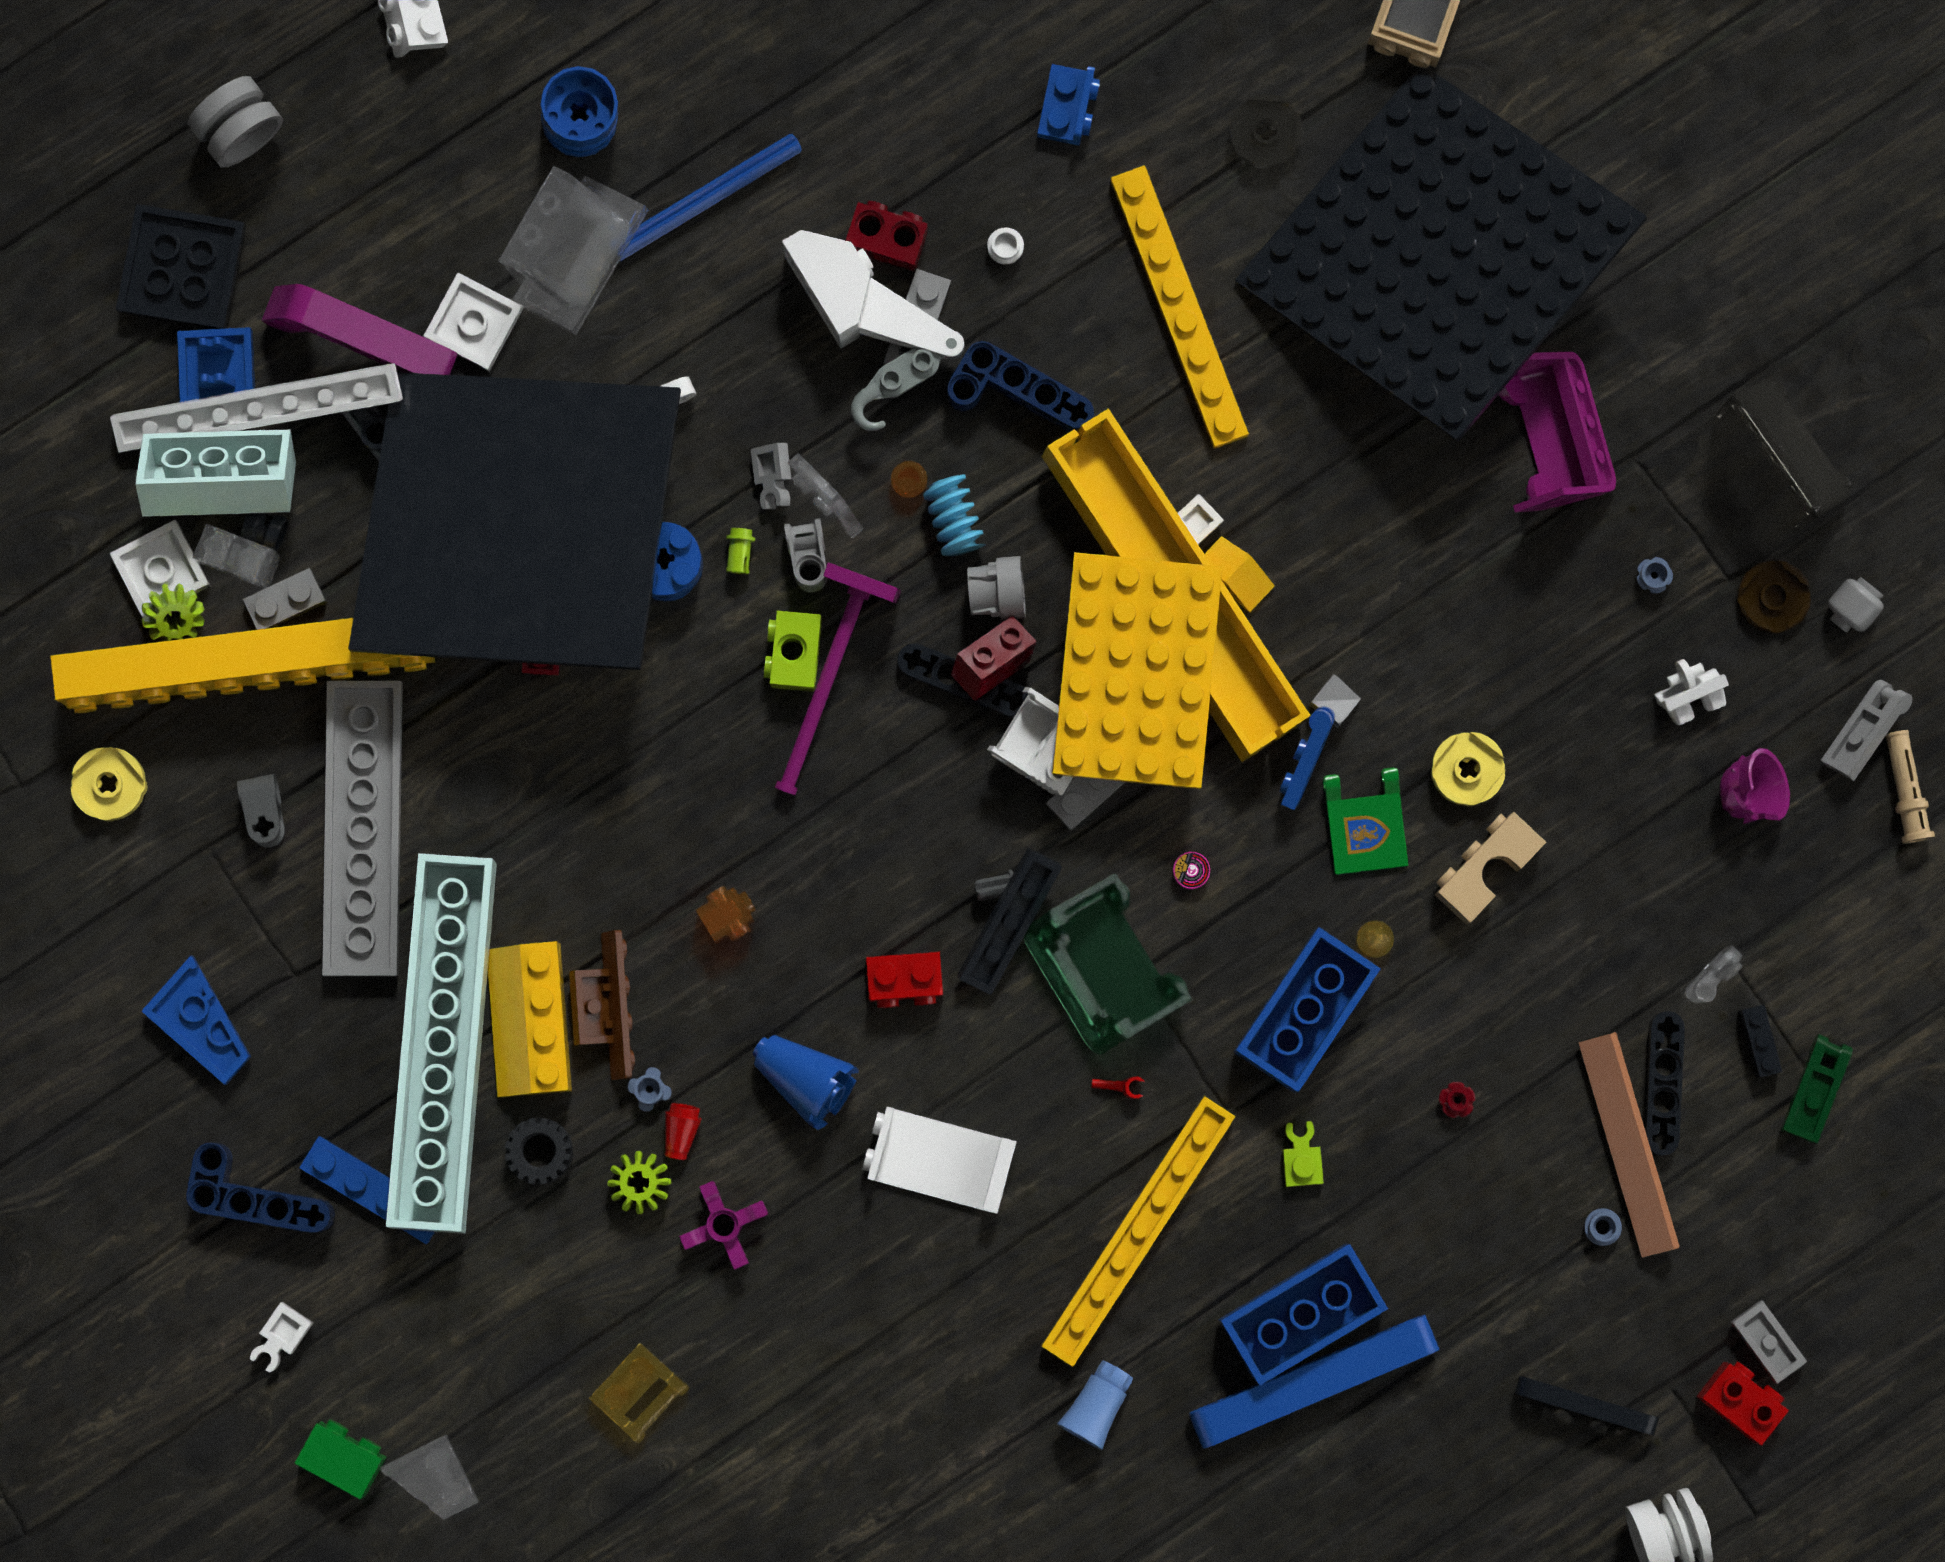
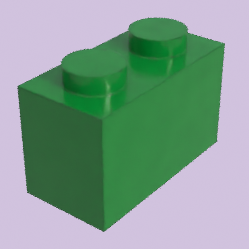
M331 1419L328 1420L327 1424L322 1421L316 1423L294 1464L358 1499L364 1498L387 1458L379 1453L382 1447L364 1437L358 1442L347 1436L346 1434L349 1429Z

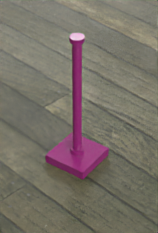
M829 562L823 576L849 586L847 593L851 595L782 780H777L775 788L796 795L798 788L795 787L864 600L868 601L871 594L897 604L902 591L894 586Z

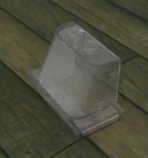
M553 166L498 260L521 284L512 301L522 305L524 309L577 335L649 211L647 207L587 176H584L580 182L571 174Z

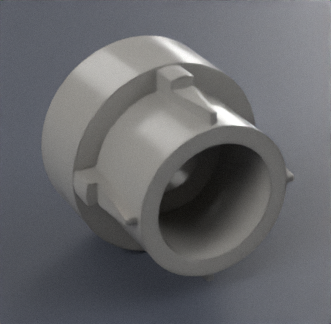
M1021 556L996 558V562H988V565L968 567L971 615L1001 616V620H1006L1011 616H1014L1015 619L1026 618Z

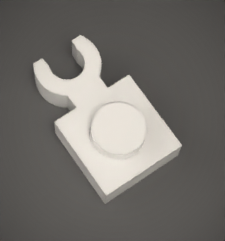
M280 1302L259 1333L268 1339L265 1345H260L252 1351L250 1360L254 1362L261 1353L266 1352L271 1356V1363L266 1368V1371H274L280 1364L281 1350L283 1349L288 1354H292L313 1322L284 1302Z

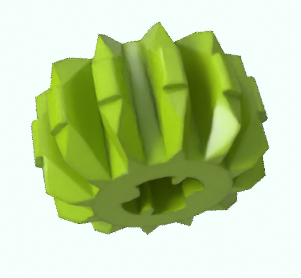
M180 583L176 585L174 591H170L168 585L163 584L161 586L162 594L160 595L150 591L148 595L151 602L143 603L141 607L142 612L145 614L141 619L143 627L150 628V637L155 640L162 636V642L172 641V638H176V640L184 639L183 636L185 635L196 638L197 631L195 627H201L205 622L203 616L200 615L204 611V606L202 602L196 601V592L192 589L184 593V587ZM172 611H178L180 614L178 616L174 613L175 618H167V614L172 616Z
M636 1151L635 1164H632L630 1158L624 1154L621 1156V1161L626 1169L623 1170L615 1165L611 1167L610 1170L621 1177L620 1180H608L607 1185L609 1187L620 1186L621 1190L611 1196L613 1201L620 1200L624 1196L627 1197L622 1205V1210L628 1211L633 1201H636L637 1214H643L644 1201H647L652 1210L658 1209V1204L653 1196L656 1195L664 1200L668 1198L666 1192L658 1189L659 1185H671L672 1183L670 1178L659 1179L658 1177L659 1174L668 1169L667 1165L662 1164L655 1169L652 1168L656 1162L657 1155L651 1154L646 1164H643L642 1151ZM636 1172H642V1177L649 1179V1187H643L645 1190L643 1193H637V1188L630 1186V1178H636L634 1175Z

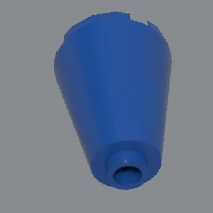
M773 1035L769 1039L766 1037L762 1038L752 1054L755 1057L754 1066L808 1125L816 1130L828 1124L823 1118L829 1112L836 1115L842 1108L857 1081L851 1077V1074L859 1072V1069L851 1063L777 1035Z

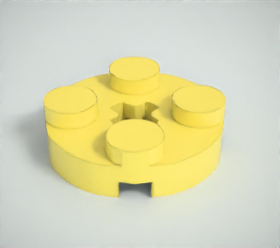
M1475 732L1460 733L1450 736L1437 748L1432 758L1430 775L1436 789L1445 799L1457 805L1472 807L1486 802L1501 788L1505 779L1504 757L1499 746L1488 736ZM1461 760L1465 763H1468L1470 760L1476 762L1474 770L1478 774L1475 778L1470 775L1464 778L1460 775L1462 769L1458 765Z
M101 747L90 750L77 761L72 772L71 795L76 805L85 814L107 822L123 819L132 814L141 804L148 788L145 772L139 761L130 753L118 748ZM106 775L109 778L116 776L118 781L115 783L116 790L114 792L107 790L102 793L99 788L103 785L100 780L102 776Z

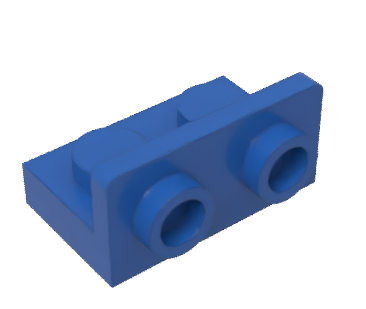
M1055 64L1051 65L1037 137L1080 146L1082 135L1089 136L1093 114L1086 112L1089 100L1096 101L1100 79L1094 78V67L1088 66L1087 71Z

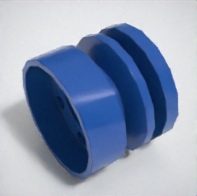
M581 66L563 69L551 77L543 89L541 99V122L544 135L551 145L565 155L575 157L594 155L608 146L616 132L618 100L615 88L607 77L592 68ZM575 112L580 115L585 112L586 121L580 118L573 121V113Z

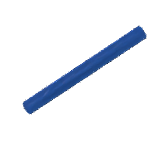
M788 134L613 240L609 245L614 256L619 261L624 260L799 154L802 150L799 141L793 134Z

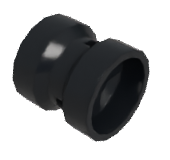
M247 513L242 525L240 538L250 543L255 541L263 543L265 549L277 552L286 535L289 518L279 514L271 516L267 513Z

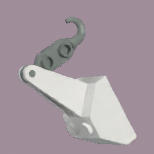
M800 230L782 241L784 256L840 348L860 338V334L911 348V350L882 366L867 387L854 397L851 404V415L854 422L860 428L867 431H877L884 428L886 425L884 421L874 423L866 420L863 414L865 405L873 400L898 397L932 377L937 372L939 363L943 358L952 360L961 356L964 351L963 337L958 332L947 327L871 278L874 275L871 269L873 265L863 248L857 251L852 242Z

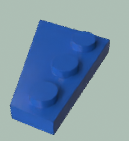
M191 955L143 1008L142 1012L218 1080L227 1085L251 1058V1055L194 956Z

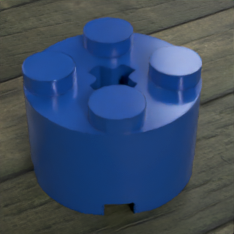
M662 522L657 561H660L664 554H668L670 559L674 561L669 562L668 569L665 570L661 568L659 563H656L651 598L659 601H674L683 598L698 583L703 572V558L695 538L687 529L674 523Z

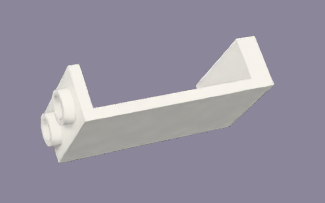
M886 1107L885 1114L877 1113L872 1134L879 1135L875 1150L868 1148L862 1169L869 1171L867 1179L988 1212L998 1213L1016 1141L907 1113L891 1107Z

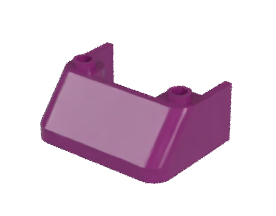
M1574 352L1533 353L1499 393V396L1510 405H1520L1539 472L1529 478L1526 488L1528 500L1513 505L1515 513L1547 510L1600 496L1613 491L1616 486L1614 468L1582 360Z

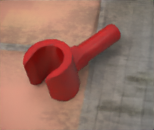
M1138 1076L1128 1077L1124 1081L1092 1079L1091 1088L1115 1090L1122 1092L1127 1098L1136 1099L1141 1098L1143 1095L1132 1094L1129 1090V1085L1132 1081H1145Z

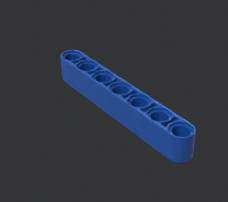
M1424 1314L1279 1374L1260 1386L1255 1384L1190 1412L1188 1415L1201 1446L1205 1449L1440 1350Z

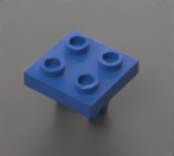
M251 327L177 331L180 402L255 389L253 330Z

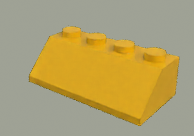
M554 941L490 949L488 979L497 1097L572 1091L561 944Z

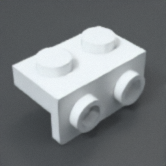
M378 0L379 8L384 13L387 24V41L392 46L395 57H403L410 50L443 48L448 43L438 0Z

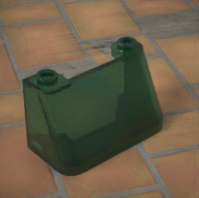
M1116 873L1046 912L1030 924L1024 935L1029 951L1090 1050L1098 1055L1113 1049L1193 1000L1188 993L1185 981L1181 977L1175 976L1170 972L1160 976L1122 914L1129 907L1130 892L1127 886L1119 880Z

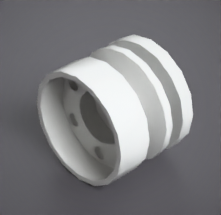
M1688 1488L1677 1490L1678 1507L1671 1494H1664L1662 1496L1664 1513L1659 1514L1649 1499L1625 1507L1629 1532L1640 1562H1675L1674 1557L1679 1556L1682 1562H1695L1694 1553L1699 1562H1713L1711 1534L1706 1518Z

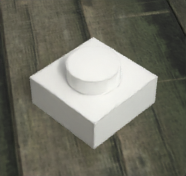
M1200 494L1178 512V515L1198 545L1224 521Z

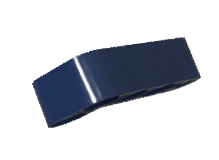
M978 341L968 348L948 383V401L952 407L959 411L973 409L980 401L987 387H990L1067 432H1071L1074 429L1078 431L1082 424L1094 417V407L1086 397L986 341ZM978 353H985L991 357L992 364L987 368L980 369L973 364L972 358ZM1017 371L1022 374L1024 382L1017 387L1007 385L1003 378L1006 373ZM967 384L973 388L974 394L967 400H961L955 396L953 391L958 385ZM1042 389H1048L1054 393L1056 399L1049 405H1043L1036 400V393ZM1062 398L1067 399L1065 408L1062 407L1061 414H1057L1056 411L1060 408ZM1078 408L1083 409L1084 419L1079 418L1076 422L1070 420V411L1076 412Z
M205 1143L196 1150L186 1193L188 1205L194 1211L305 1232H323L333 1225L335 1211L328 1201L229 1183L233 1164V1156L230 1149L220 1143ZM212 1149L218 1150L222 1156V1162L215 1170L209 1169L205 1164L206 1153ZM206 1185L211 1187L215 1194L213 1203L208 1207L202 1206L198 1201V1192ZM241 1192L247 1193L251 1198V1207L243 1214L238 1212L234 1206V1200ZM279 1198L283 1199L288 1205V1213L281 1220L275 1219L271 1214V1205ZM317 1206H319V1212L324 1214V1220L317 1221L315 1226H313V1219L297 1217L299 1210L314 1211Z

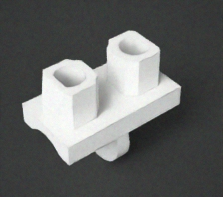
M1681 659L1675 663L1677 673L1667 677L1670 687L1654 694L1657 704L1667 711L1672 721L1677 725H1682L1695 717L1690 702L1701 698L1704 709L1707 711L1725 706L1726 698L1723 688L1729 686L1726 676L1724 674L1719 675L1715 668L1705 672L1701 663L1689 667L1688 663Z

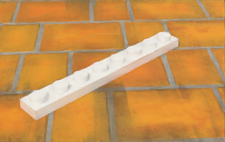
M395 363L124 412L114 414L110 419L118 452L141 449L143 434L240 431L399 402L403 397Z

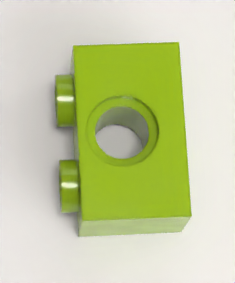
M777 611L776 620L769 619L767 641L774 642L773 656H766L764 678H770L771 688L815 691L822 625L820 614ZM796 642L802 646L803 652L798 659L788 660L782 655V649L787 643Z

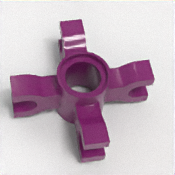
M714 1181L700 1186L699 1188L711 1214L707 1219L706 1225L679 1236L684 1249L687 1250L713 1238L716 1241L723 1242L734 1269L749 1264L738 1235L742 1225L769 1214L763 1200L735 1212L732 1209L725 1208ZM721 1214L731 1216L735 1223L733 1232L728 1236H721L714 1229V1221Z

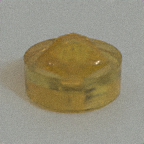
M1381 921L1365 923L1360 927L1356 935V945L1359 951L1370 958H1379L1386 955L1394 943V935L1391 928Z

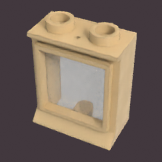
M1383 0L1368 44L1373 45L1375 51L1387 56H1394L1395 53L1405 56L1415 66L1428 68L1430 65L1436 67L1460 0Z

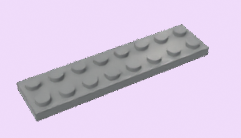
M327 681L322 976H399L403 682Z

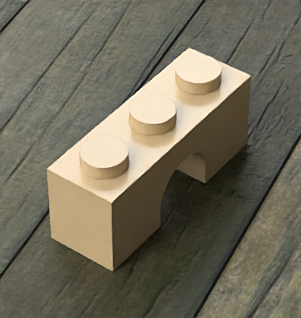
M1515 812L1511 813L1507 818L1500 814L1486 829L1491 835L1482 844L1477 840L1474 841L1461 855L1465 860L1457 871L1450 867L1436 882L1441 888L1434 895L1466 925L1471 923L1496 896L1486 887L1482 879V870L1486 862L1492 859H1500L1508 863L1517 872L1546 843Z

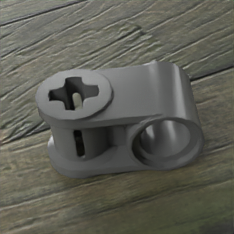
M275 774L237 781L239 800L244 812L249 836L258 845L265 848L279 845L285 836V826L281 810V795ZM265 821L274 826V828L268 831L269 836L267 837L258 832V830L264 828L263 822Z

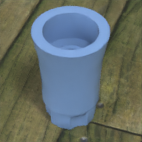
M1102 1360L1095 1374H1091L1083 1390L1057 1425L1091 1446L1103 1450L1110 1427L1127 1396L1124 1392L1129 1388L1133 1377L1118 1367Z

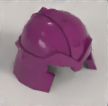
M1759 748L1747 757L1741 755L1739 760L1734 762L1725 771L1720 780L1719 790L1722 809L1727 811L1731 817L1744 819L1743 824L1763 818L1781 820L1786 816L1790 805L1788 779L1782 764L1776 755L1768 749Z

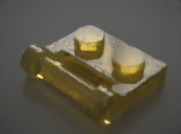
M639 1343L589 1399L639 1444L647 1436L645 1431L678 1395L683 1396L690 1387L642 1343ZM661 1377L668 1385L641 1415L632 1422L625 1414Z

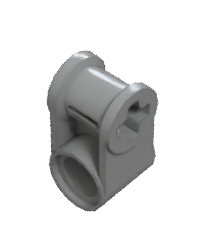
M820 518L815 519L814 523L793 527L790 524H784L788 552L792 559L797 585L806 592L821 590L825 586L827 578L823 576L826 569ZM808 565L817 566L821 570L819 577L813 581H807L801 577L802 569Z

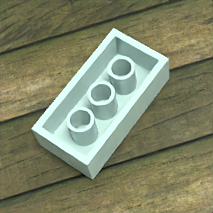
M291 430L143 434L135 483L142 517L290 512L296 467Z

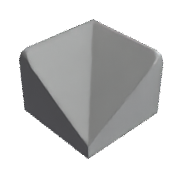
M1333 674L1309 705L1315 710L1321 706L1330 707L1335 713L1333 724L1338 728L1361 698L1339 677Z

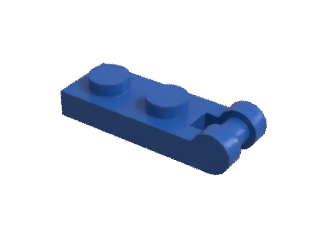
M1321 706L1317 708L1309 718V725L1312 729L1308 741L1301 739L1293 759L1299 761L1294 774L1287 772L1279 790L1280 793L1285 794L1281 803L1283 806L1295 810L1302 799L1335 721V713L1330 707Z

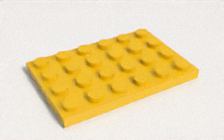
M1074 552L1053 775L1201 789L1222 567Z

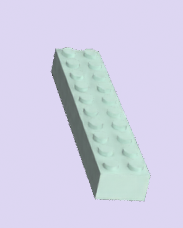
M418 853L386 1227L391 1229L466 1234L497 867L496 862L492 858Z

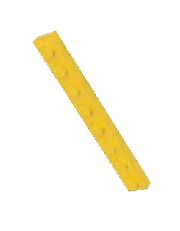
M1145 165L1111 177L1112 187L1213 448L1215 449L1248 437L1249 433Z
M1205 1096L1202 1098L1043 1342V1348L1072 1367L1075 1365L1236 1116Z

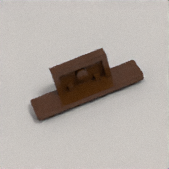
M612 930L601 933L603 969L569 971L574 1046L609 1044L611 1079L622 1080L632 1078L635 1056L632 1049H630L629 1034L632 1031V1017L627 1010V996L630 991V983L625 975L624 960L627 956V944L622 938L621 930Z

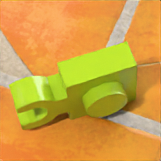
M1306 1121V1133L1302 1137H1298L1293 1133L1292 1123H1286L1285 1134L1289 1141L1292 1142L1293 1149L1282 1150L1285 1187L1324 1184L1320 1147H1309V1141L1314 1135L1313 1123Z

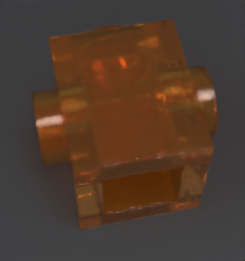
M725 886L707 895L708 903L696 909L716 944L727 937H730L733 942L750 932L751 929L748 925L754 922L750 913L756 910L745 891L738 894L734 887L727 891Z

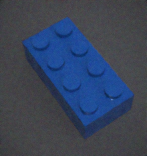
M1318 927L1233 1052L1293 1093H1298L1381 968Z
M1344 1244L1218 1320L1255 1383L1260 1386L1386 1311L1388 1307L1351 1245Z

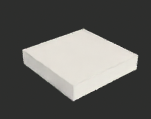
M457 273L423 337L457 352V356L489 372L523 311V307L470 278Z
M176 520L110 553L142 618L145 616L142 612V604L151 602L148 594L150 591H154L159 595L162 594L161 586L163 584H167L169 590L174 591L176 585L180 583L184 587V593L192 589L198 593L210 587L195 554Z

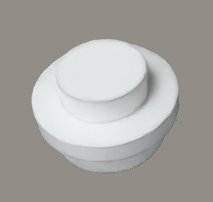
M1012 228L997 229L988 239V253L997 263H1014L1023 253V239Z

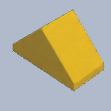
M1222 536L1205 553L1212 566L1222 567V582L1232 597L1249 613L1275 587L1251 555Z

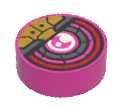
M1197 852L1182 854L1173 866L1175 881L1185 889H1197L1203 886L1210 875L1209 862L1203 855Z

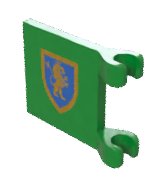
M1384 768L1381 771L1384 795L1341 800L1340 777L1336 774L1323 777L1335 875L1409 866L1397 768Z

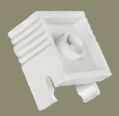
M1025 687L1023 693H1028V696L997 746L990 745L987 751L992 753L991 756L1019 774L1025 775L1032 782H1036L1038 786H1042L1049 793L1062 796L1073 777L1053 775L1059 706L1032 688Z

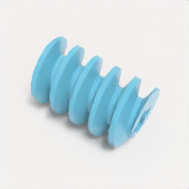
M965 474L938 480L929 485L928 487L931 488L923 494L925 500L935 501L928 507V512L932 515H939L932 521L933 528L943 529L936 535L937 541L948 543L941 549L943 556L966 554L986 545L975 543V540L983 535V530H971L970 527L979 520L978 516H967L966 514L967 511L975 506L974 502L962 501V498L970 493V489L958 488V484L966 479Z

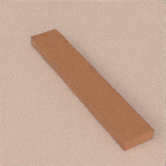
M1614 1032L1579 1042L1641 1256L1646 1257L1677 1249L1680 1246L1617 1033Z

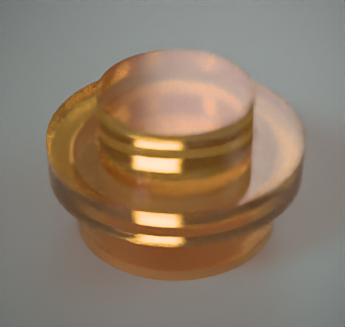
M904 461L898 464L891 474V485L894 491L905 498H913L920 495L927 485L925 469L914 461Z

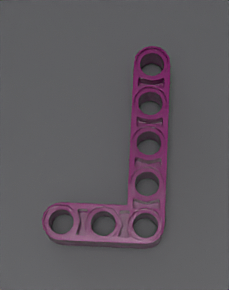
M301 284L275 286L261 320L273 328L288 333L310 332L384 365L395 363L396 370L403 373L450 375L458 355L457 352Z

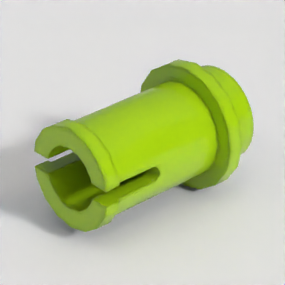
M731 528L730 535H726V539L730 540L727 573L745 575L750 573L751 542H755V537H752L753 530Z

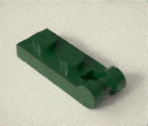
M1817 1034L1812 1042L1808 1059L1780 1129L1814 1144H1818L1853 1052V1047L1843 1043L1840 1046L1828 1042V1037ZM1823 1056L1834 1060L1832 1069L1820 1065Z

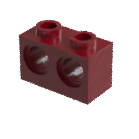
M867 201V204L858 202L845 241L852 242L857 251L863 248L870 259L915 272L927 236L928 223L922 222L923 218L911 212L903 211L901 215L887 211L888 207L879 202ZM867 221H873L880 226V230L876 235L866 236L860 231V227ZM901 232H909L915 237V241L910 246L902 247L895 242V237Z
M1011 616L959 652L951 676L976 701L1030 662L1037 641L1014 616Z

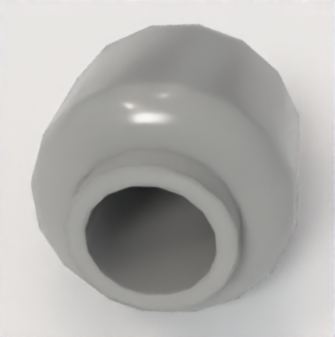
M1862 577L1857 581L1847 579L1828 601V606L1834 613L1830 620L1846 633L1851 627L1856 631L1863 632L1867 630L1883 611L1884 605L1880 600L1883 594Z

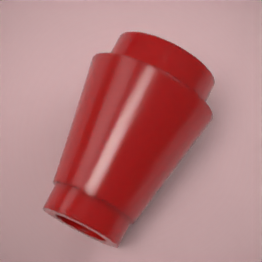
M671 1103L670 1110L665 1112L666 1157L678 1160L687 1159L702 1120L699 1117L700 1109L698 1107Z

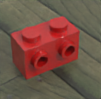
M1737 1361L1734 1366L1731 1363L1723 1362L1696 1397L1754 1444L1762 1446L1789 1411L1781 1404L1784 1397L1768 1385L1764 1389L1759 1387L1752 1381L1755 1374Z

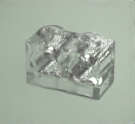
M206 524L192 558L201 565L265 589L270 586L281 556L271 548Z

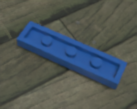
M318 1136L299 1168L386 1220L390 1177L325 1138ZM402 1229L425 1244L429 1243L435 1233L434 1231Z

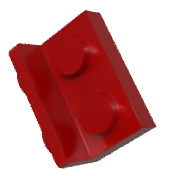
M940 952L866 957L869 1002H877V1008L899 1007V1000L914 999V1005L936 1004V997H943Z

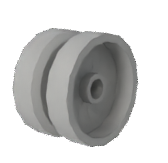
M250 76L239 77L219 87L195 108L188 119L187 125L200 142H209L207 150L220 167H230L253 155L274 137L283 123V118L271 102H261L264 94Z

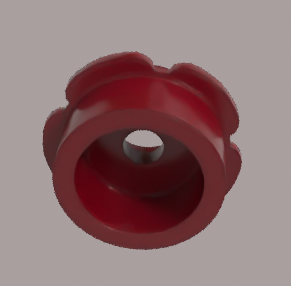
M1451 1082L1446 1089L1441 1090L1439 1103L1442 1105V1110L1447 1116L1451 1118H1456L1457 1116L1466 1117L1473 1111L1474 1107L1472 1104L1476 1100L1475 1093L1470 1087H1465L1464 1083ZM1456 1096L1460 1097L1461 1102L1459 1104H1456L1454 1102V1098Z

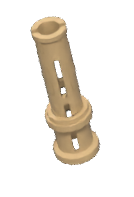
M1901 730L1888 733L1885 738L1889 748L1899 798L1895 810L1901 816L1905 835L1901 838L1902 843L1908 844L1935 838L1934 831H1930L1926 813L1929 804L1925 798H1922L1909 731Z

